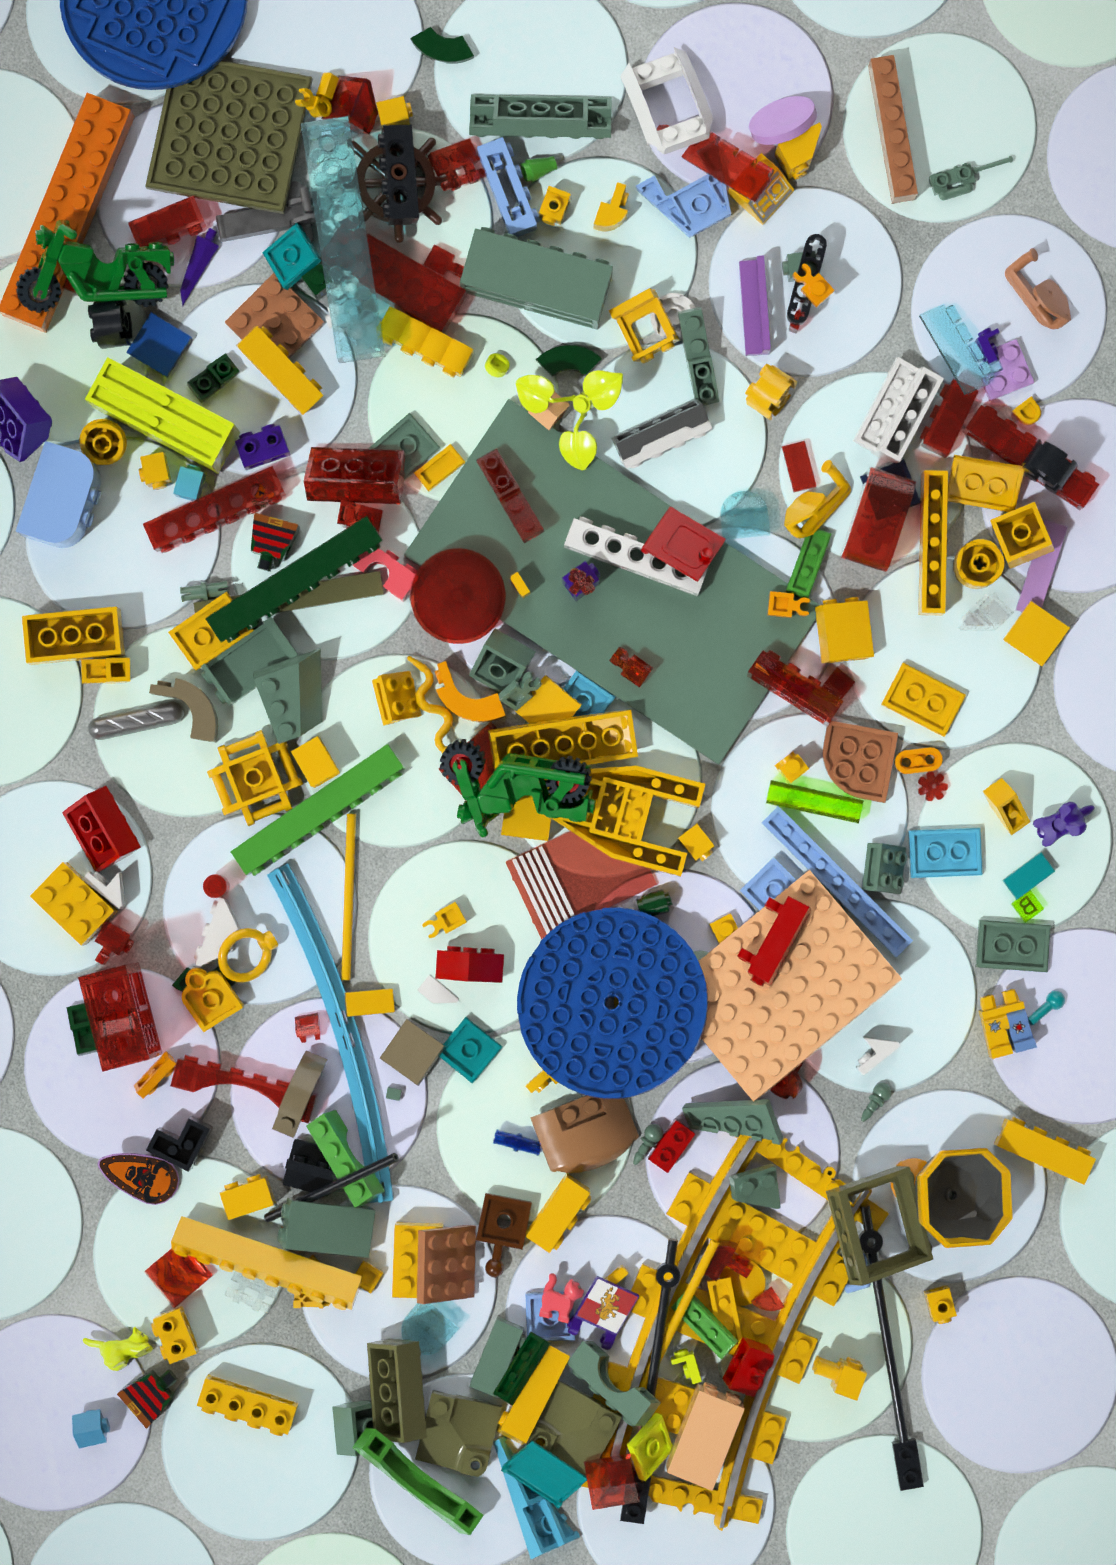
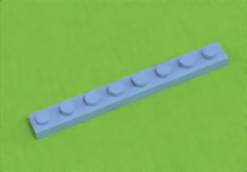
M779 806L761 822L895 957H898L913 941Z

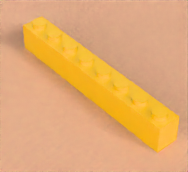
M181 1216L171 1240V1248L179 1256L187 1257L189 1255L197 1258L203 1264L209 1265L213 1263L219 1265L224 1271L233 1272L234 1270L242 1273V1276L251 1280H255V1278L261 1279L271 1287L281 1286L287 1288V1291L292 1294L300 1295L302 1293L310 1296V1299L322 1303L326 1301L332 1303L335 1308L340 1310H346V1308L353 1309L362 1284V1276Z

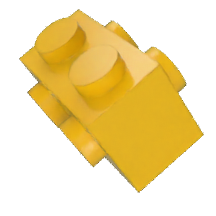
M183 1306L159 1314L152 1319L154 1322L151 1324L152 1331L155 1337L160 1338L162 1357L164 1360L168 1359L169 1364L198 1353L199 1348Z

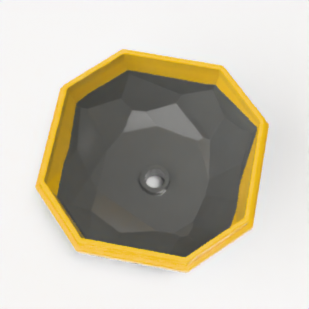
M987 1148L939 1151L916 1176L915 1191L918 1221L945 1248L991 1245L1013 1219L1010 1170ZM950 1191L953 1192V1197L951 1199L948 1196Z

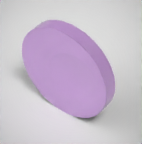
M792 96L782 98L760 109L750 120L749 130L752 138L757 143L765 145L783 143L806 132L816 121L817 111L813 101L807 97Z

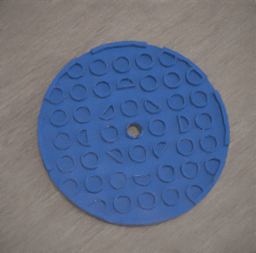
M602 908L587 913L583 912L556 926L540 941L532 956L527 960L521 975L517 994V1014L521 1034L528 1050L538 1065L549 1076L568 1089L601 1099H622L641 1095L654 1090L674 1077L695 1052L703 1035L708 1013V993L704 973L697 957L687 942L674 929L658 918L644 912L626 908ZM609 997L618 998L619 1005L615 1009L610 1010L606 1007V1001Z

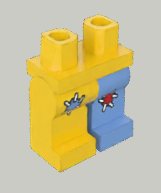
M1015 989L1001 992L1004 1004L996 1006L994 995L980 997L981 1010L978 1012L981 1018L988 1055L991 1059L1011 1055L1013 1051L1018 1053L1037 1048L1024 1002L1019 1000Z

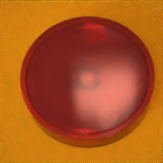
M462 548L443 550L427 558L415 572L409 591L411 611L420 627L435 639L453 644L473 642L488 634L500 620L506 600L505 585L495 565L480 553Z

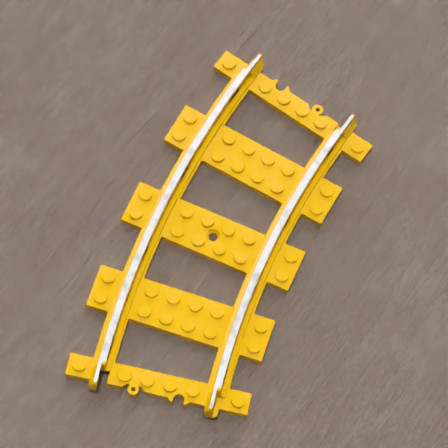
M740 1135L736 1137L737 1140L711 1182L709 1183L688 1172L666 1215L686 1225V1228L677 1244L675 1265L679 1268L680 1280L670 1291L665 1330L675 1313L671 1307L686 1291L689 1284L686 1280L707 1237L718 1241L724 1247L792 1283L775 1320L743 1306L736 1305L742 1337L768 1345L775 1357L773 1365L768 1369L763 1385L757 1391L755 1397L744 1396V1412L726 1455L718 1489L713 1488V1491L696 1484L651 1475L648 1496H650L653 1502L675 1506L680 1512H682L684 1504L690 1503L694 1507V1515L698 1512L715 1515L714 1525L721 1531L728 1526L730 1518L759 1524L763 1499L743 1495L741 1490L750 1458L773 1465L787 1420L784 1416L765 1411L777 1375L800 1384L818 1341L817 1338L797 1330L801 1319L813 1296L834 1307L849 1280L843 1256L837 1253L840 1244L836 1229L834 1230L835 1225L832 1214L818 1238L814 1241L747 1203L737 1202L732 1199L729 1176L744 1172L756 1152L826 1200H828L826 1191L846 1184L840 1179L831 1180L836 1175L835 1169L831 1166L825 1167L823 1173H821V1167L800 1153L799 1146H796L792 1151H787L785 1149V1143L788 1141L787 1138H783L782 1143L778 1145L773 1144L772 1140L767 1139L756 1141L752 1140L751 1136ZM872 1189L861 1192L854 1203L850 1202L854 1221L857 1220L861 1224L863 1222L860 1206L870 1205L873 1229L878 1231L889 1213L868 1199L872 1193ZM641 1264L630 1290L639 1294V1298L631 1312L645 1319L628 1366L608 1361V1374L611 1382L615 1387L624 1392L634 1387H639L652 1355L661 1285L656 1279V1269L645 1264ZM669 1272L664 1274L666 1280H670L673 1277ZM697 1288L694 1295L713 1314L709 1292ZM682 1319L677 1332L705 1343ZM736 1350L730 1351L728 1354L734 1355ZM658 1377L655 1398L661 1404L653 1415L655 1413L661 1414L668 1432L678 1434L695 1388ZM595 1393L593 1394V1398L601 1401V1404L607 1406L605 1403V1398H603L601 1395H597ZM622 1418L602 1453L600 1464H596L590 1478L581 1486L597 1490L595 1498L603 1506L608 1484L615 1482L614 1494L623 1495L627 1472H634L622 1469L627 1444L633 1426L628 1425Z

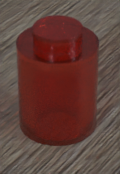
M210 875L203 882V890L211 898L224 897L230 889V883L223 875Z

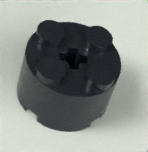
M126 300L94 302L93 305H88V315L93 323V328L90 329V337L92 342H97L101 349L131 345L128 339L133 338L130 312H125L123 307L128 306Z
M1038 439L1023 461L1022 468L1025 470L1024 475L1034 482L1037 479L1045 484L1044 487L1047 490L1056 494L1058 490L1064 488L1078 467V464L1074 459L1070 463L1066 459L1068 454L1047 441L1042 445L1041 440Z

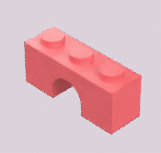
M377 549L371 554L365 551L359 555L361 560L352 565L364 574L373 565H385L389 569V577L383 587L402 602H404L420 580L416 575L418 571L408 563L403 566L397 562L399 557L388 549L386 552Z

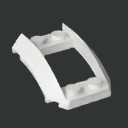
M674 46V53L634 68H631L628 63L620 75L647 145L655 146L657 151L664 155L709 139L711 124L714 121L706 96L686 51ZM684 76L700 116L657 131L642 91Z

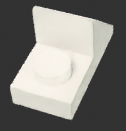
M96 871L95 874L87 872L82 880L118 909H123L125 906L122 872H118L108 885L106 884L107 879Z
M862 1037L874 1053L870 1055L867 1052L857 1060L859 1064L856 1068L864 1076L901 1047V1045L896 1041Z

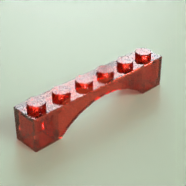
M185 1054L184 1058L180 1057L177 1059L170 1086L189 1092H196L205 1087L221 1084L245 1086L266 1096L279 1108L290 1082L277 1079L276 1083L267 1081L268 1076L262 1074L245 1075V1070L236 1067H231L230 1070L223 1069L220 1063L208 1061L207 1064L198 1062V1057ZM312 1094L301 1122L308 1124L311 1122L318 1094Z

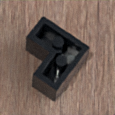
M191 1116L188 1118L180 1136L159 1127L156 1129L146 1151L189 1172L192 1170L213 1126Z

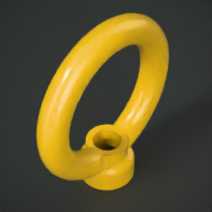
M252 928L237 930L224 940L219 949V968L223 975L232 981L241 983L252 981L267 969L271 960L272 950L278 947V943L269 930L265 933ZM243 938L256 939L262 950L259 964L246 973L233 971L229 967L227 960L232 945Z

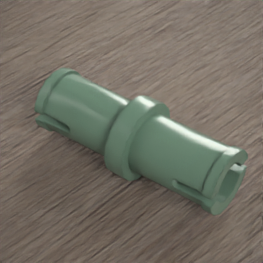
M227 580L209 584L201 582V585L180 587V594L191 593L181 595L182 602L197 599L207 601L208 598L218 597L226 591L229 594L228 589L218 590L228 587Z

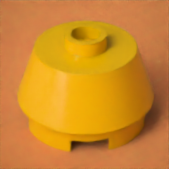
M96 419L89 422L82 429L79 444L82 453L92 463L110 465L120 460L124 455L127 439L123 429L115 422L108 419Z

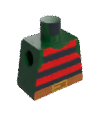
M258 513L254 514L251 552L260 555L258 569L271 572L274 559L285 562L299 533L300 526L298 524Z
M170 1369L160 1377L154 1370H151L123 1387L117 1395L147 1429L173 1398L174 1394L169 1387L178 1378Z

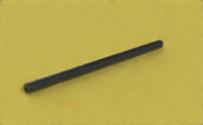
M392 1153L295 1200L314 1202L398 1162V1155ZM282 1206L264 1214L265 1221L269 1223L280 1218Z

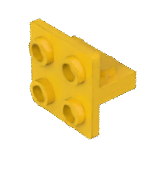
M410 671L382 674L372 680L383 726L422 716L420 707L416 703V690Z

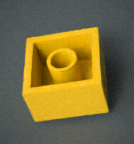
M1035 502L990 520L1010 569L1055 551Z

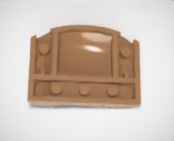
M585 1095L530 1117L547 1164L552 1172L580 1173L602 1167L626 1152L633 1141H636L639 1137L624 1098L601 1099Z

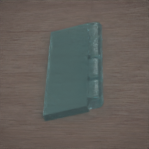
M943 304L919 315L964 395L990 384L989 380L993 379L995 374L987 361L979 365V362L983 361L985 357L976 342L967 344L973 340V337L964 322L956 325L962 318L954 305L946 308Z

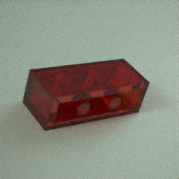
M194 196L128 222L139 247L149 246L151 242H162L163 245L166 243L172 245L181 241V237L188 234L190 236L197 235L203 231L202 228L207 227Z
M952 379L950 384L945 383L939 395L943 399L939 406L934 405L929 416L933 420L929 427L925 425L919 439L923 440L920 446L946 458L979 391L955 379Z

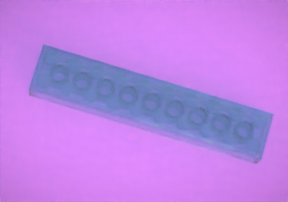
M345 116L301 123L337 360L340 364L385 357V345L349 118Z

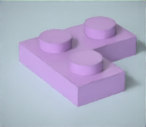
M1017 339L996 347L999 354L996 357L1002 370L981 379L989 402L1034 384Z

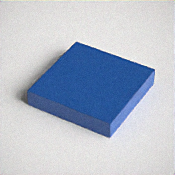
M151 312L126 353L168 378L192 340V337Z

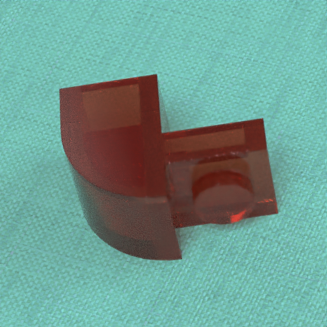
M727 1240L718 1241L720 1244L705 1275L717 1281L724 1268L728 1266L747 1279L754 1266L750 1263L751 1260L741 1253L738 1255L734 1253L738 1246L737 1243Z

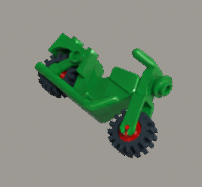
M462 739L461 742L455 740L453 744L450 743L440 758V762H442L440 770H444L442 775L444 777L448 775L450 783L452 780L455 781V785L460 787L462 797L465 800L463 805L459 804L457 818L461 819V824L474 820L475 830L480 837L484 838L488 835L486 827L489 822L499 816L500 813L511 812L517 800L525 795L533 797L537 813L549 818L561 817L573 822L587 821L590 813H594L596 799H592L593 790L590 789L588 794L584 796L592 780V776H589L591 766H588L585 762L581 764L578 757L576 760L572 759L573 756H568L567 759L561 757L558 761L509 753L498 764L481 791L478 778L485 767L486 759H483L485 754L483 751H479L481 748L479 745L475 747L472 740L469 743L466 742L467 739Z

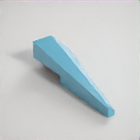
M505 1437L493 1442L501 1468L515 1455L505 1443L507 1440ZM503 1473L530 1559H534L580 1538L579 1533L573 1531L567 1524V1517L564 1513L560 1514L551 1502L509 1474Z

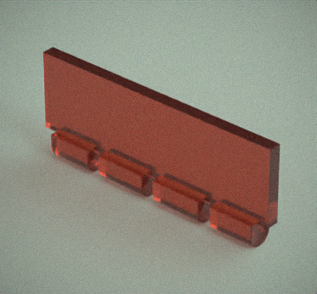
M712 131L709 139L690 145L681 156L682 159L754 203H757L773 181L771 176L774 173V169L761 161L757 163L756 158L743 150L739 151L738 147L725 139L720 141L721 137Z

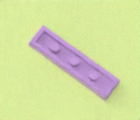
M1047 520L1043 521L1055 551L1031 560L1015 609L1016 611L1022 612L1030 600L1042 608L1067 530L1066 526Z

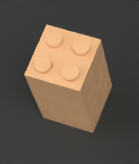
M704 1382L703 1385L697 1383L667 1459L666 1468L667 1473L713 1491L744 1412V1405L742 1400L739 1399V1395L730 1391H726V1394L717 1390V1386Z

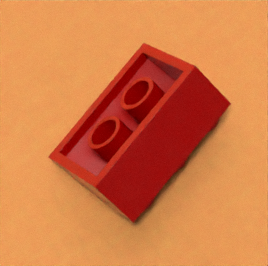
M107 786L84 795L62 812L95 872H102L141 848L137 837L133 834L125 816L120 811Z

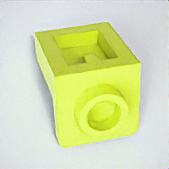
M687 1348L675 1351L674 1356L670 1357L672 1365L686 1361V1364L682 1365L686 1379L691 1378L692 1384L702 1382L694 1351H688Z

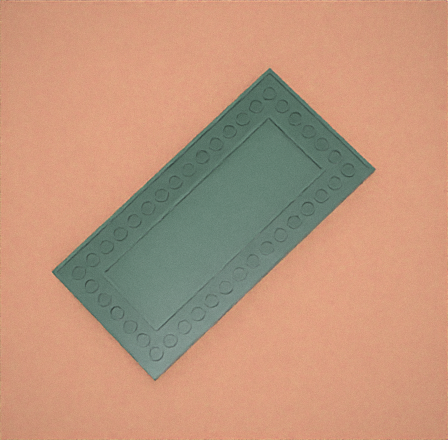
M508 398L404 556L433 576L440 570H446L447 568L450 570L451 568L448 566L455 569L468 566L462 570H453L455 571L454 577L457 580L456 572L467 569L462 573H457L461 583L459 575H462L471 568L474 569L473 573L477 571L485 580L486 584L484 587L487 585L483 593V600L486 606L481 598L484 587L480 592V601L487 612L719 765L778 677L764 666L780 674L816 620L815 607L820 605L810 599V603H801L800 609L808 611V616H800L792 611L791 618L767 616L770 591L787 593L785 591L788 583L726 542H724L708 566L698 596L564 548L573 519L579 520L580 517L592 520V525L600 528L602 525L615 529V533L624 536V533L638 537V542L645 544L668 508L672 506L596 456L586 470L574 468L564 459L560 452L559 440L562 434L554 428L546 429L527 410ZM589 533L586 535L585 540L588 544L594 545L599 541V537L595 533ZM612 541L607 546L608 550L612 553H617L621 550V545L617 541ZM634 549L630 552V557L634 561H640L644 557L639 549ZM658 558L652 561V565L656 569H663L666 566V563ZM584 561L588 565L593 563L600 573L599 585L581 599L575 601L563 585L562 577ZM451 565H464V566L454 567V566H451ZM675 569V574L678 577H686L685 574ZM516 572L519 573L531 593L525 598L520 596L510 580V576ZM464 580L458 590L469 600L473 601L474 599L477 605L478 603L480 604L478 593L481 587L476 594L477 603L474 597L476 590L473 593L471 586ZM487 588H488V591H487V594H486V598H487L488 605H487V603H486V601H485V592H486V589H487ZM794 595L793 600L798 601L800 597ZM756 663H758L768 673L766 674L763 671L756 668Z

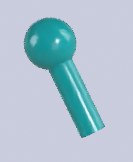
M1059 991L1050 992L1046 997V1003L1028 1017L1029 1024L1034 1026L1052 1009L1058 1010L1062 1008L1065 1004L1064 995Z

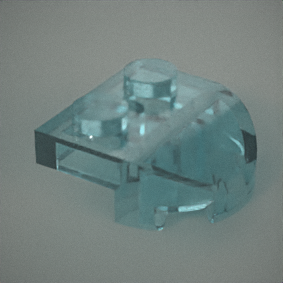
M739 491L725 499L720 509L723 538L730 540L770 536L768 508L759 495L749 491Z
M417 1303L405 1316L402 1322L401 1334L403 1340L419 1341L421 1354L430 1355L441 1350L459 1327L431 1303Z

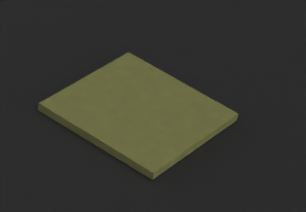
M221 61L200 78L185 85L166 89L147 175L146 189L284 214L307 110L306 107L297 106L295 100H304V96L299 92V89L308 88L311 90L313 78L306 75Z

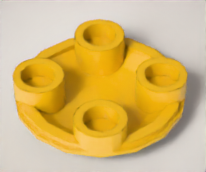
M743 1258L731 1261L719 1273V1278L731 1277L736 1305L746 1306L755 1303L765 1290L766 1279L762 1269L749 1259Z

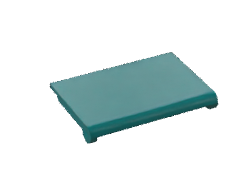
M534 1441L528 1443L515 1454L501 1469L503 1473L509 1474L554 1504L556 1508H560L563 1502L588 1480V1477Z

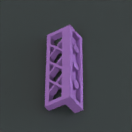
M763 255L757 256L756 260L739 261L745 356L769 355L771 350Z

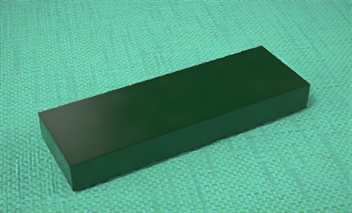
M530 1332L493 1394L513 1406L551 1343Z

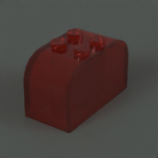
M869 465L839 555L840 558L887 572L916 487L915 480Z

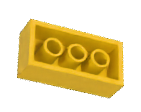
M117 606L22 616L26 663L29 665L125 656L121 609Z

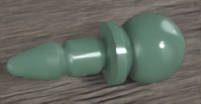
M879 1083L873 1088V1094L869 1096L870 1102L861 1117L862 1122L868 1120L878 1106L883 1107L884 1102L890 1099L892 1091L889 1085Z
M650 1124L646 1127L645 1136L641 1137L644 1143L641 1144L634 1156V1165H637L644 1159V1155L647 1154L650 1146L655 1148V1143L662 1139L663 1129L658 1124Z

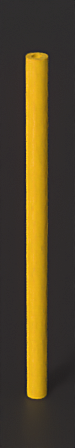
M347 814L341 980H351L356 814Z
M714 1239L710 1240L664 1333L660 1363L720 1244ZM650 1363L639 1384V1387H644L645 1389H647Z

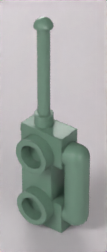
M1009 156V158L972 168L971 164L964 163L960 167L954 166V169L932 174L929 176V181L934 196L939 195V198L944 201L970 193L973 190L972 184L976 182L974 174L1008 162L1012 163L1013 157ZM961 183V186L947 189L949 186Z

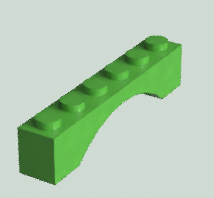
M365 1428L352 1447L460 1534L471 1535L484 1516L467 1501L423 1472L378 1430Z

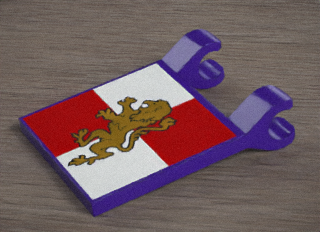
M597 1276L577 1311L570 1318V1322L567 1323L568 1333L577 1335L582 1322L585 1321L606 1331L601 1336L600 1343L603 1349L610 1350L616 1335L638 1300L639 1294Z

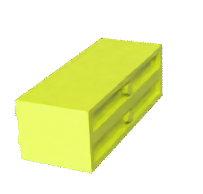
M108 357L85 398L94 409L217 474L222 469L235 444V440L238 439L241 433L234 423Z

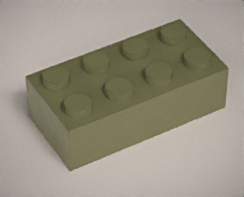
M389 1338L367 1343L373 1429L378 1430L392 1442L407 1443L427 1438L419 1341Z

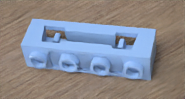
M501 137L478 146L477 154L508 233L519 237L537 230L536 222L540 221L536 209H531L528 200H531V196L527 186L522 187L520 178H523L519 165H514L511 159L514 156V152L510 142L505 143L504 138ZM500 158H503L505 161V171L519 205L511 209L514 221L510 218L508 212L510 211L509 203L496 172L503 169V163ZM489 161H492L495 170L492 171ZM520 206H522L525 215L523 216L520 210Z

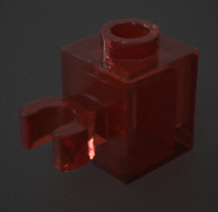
M107 920L95 939L96 943L103 946L95 961L105 965L112 952L119 956L123 955L124 952L128 953L134 944V941L131 940L134 934Z

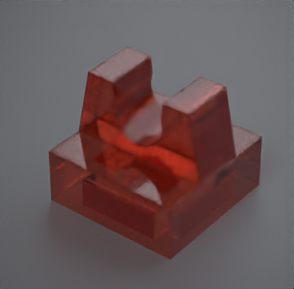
M318 1012L295 1017V1032L301 1043L306 1042V1036L314 1035L315 1040H320Z

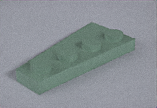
M769 1099L755 1100L754 1102L752 1100L685 1103L682 1107L690 1129L712 1133L724 1131L729 1133L730 1136H751L752 1140L762 1141V1139L772 1140L773 1144L778 1145L784 1140Z

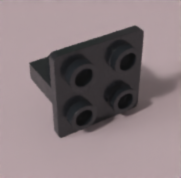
M294 1139L290 1157L287 1159L285 1166L286 1172L283 1185L312 1192L331 1183L334 1178V1172L318 1145Z

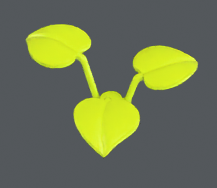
M603 370L592 371L584 378L582 393L577 396L572 395L562 398H551L555 391L554 385L543 376L525 375L517 379L516 388L519 400L523 407L532 413L544 412L548 408L549 402L573 401L574 409L581 413V416L574 427V432L566 431L561 435L559 448L562 456L571 466L579 470H586L597 454V442L589 432H578L579 427L587 416V412L593 407L597 410H607L616 403L622 389L623 374Z

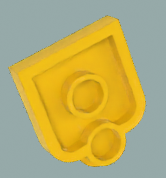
M198 967L188 971L185 978L187 986L184 988L181 998L183 1004L203 1032L244 1007L242 1001L220 972L210 971L207 973V971Z

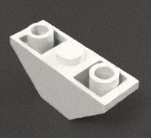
M219 897L218 901L215 900L210 910V914L213 915L210 924L206 923L202 932V936L205 937L203 945H198L194 954V959H197L195 964L197 966H203L218 959L219 949L224 940L233 932L241 929L226 898ZM236 942L230 948L229 953L233 952Z

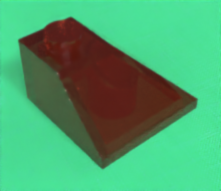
M338 76L339 80L332 101H329L332 107L331 113L328 117H322L321 119L354 133L370 135L378 115L371 81L367 78Z
M630 1454L584 1461L592 1510L640 1502L634 1465Z

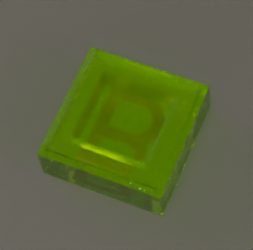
M1031 890L1011 903V906L1024 923L1044 910V907Z

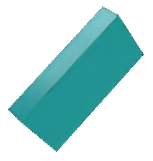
M1040 852L1002 881L1017 900L1053 874L1055 870Z

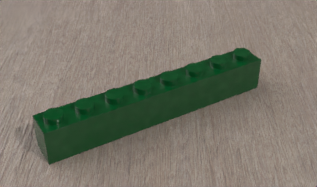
M368 515L208 615L205 619L220 642L227 640L230 643L240 636V630L245 627L248 630L260 624L259 618L267 615L268 618L280 611L278 606L285 602L288 605L301 598L299 593L305 589L308 592L314 590L321 585L319 581L327 576L328 579H331L341 572L339 568L346 563L350 567L361 560L359 555L365 551L371 554L381 547L379 543L383 539Z

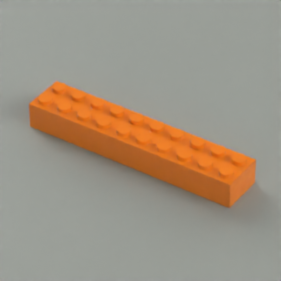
M88 92L86 93L0 302V314L44 333L47 332L59 302H56V306L49 308L47 312L41 311V313H37L34 310L32 312L27 307H24L16 293V283L20 279L19 276L25 273V270L38 267L40 258L45 249L41 248V245L36 244L35 232L40 230V225H44L51 231H54L58 220H68L70 223L69 227L77 232V237L70 239L64 235V241L83 244L135 118L130 109ZM57 261L53 274L60 283L61 294L59 298H61L68 278ZM28 287V295L34 299V295Z

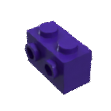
M269 424L262 427L261 432L255 434L246 432L239 435L238 440H235L246 471L291 455L280 425ZM272 440H276L274 444H270ZM254 447L253 451L248 452L250 448Z

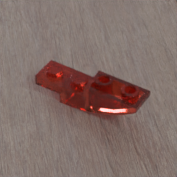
M497 448L477 459L476 462L523 543L545 532Z

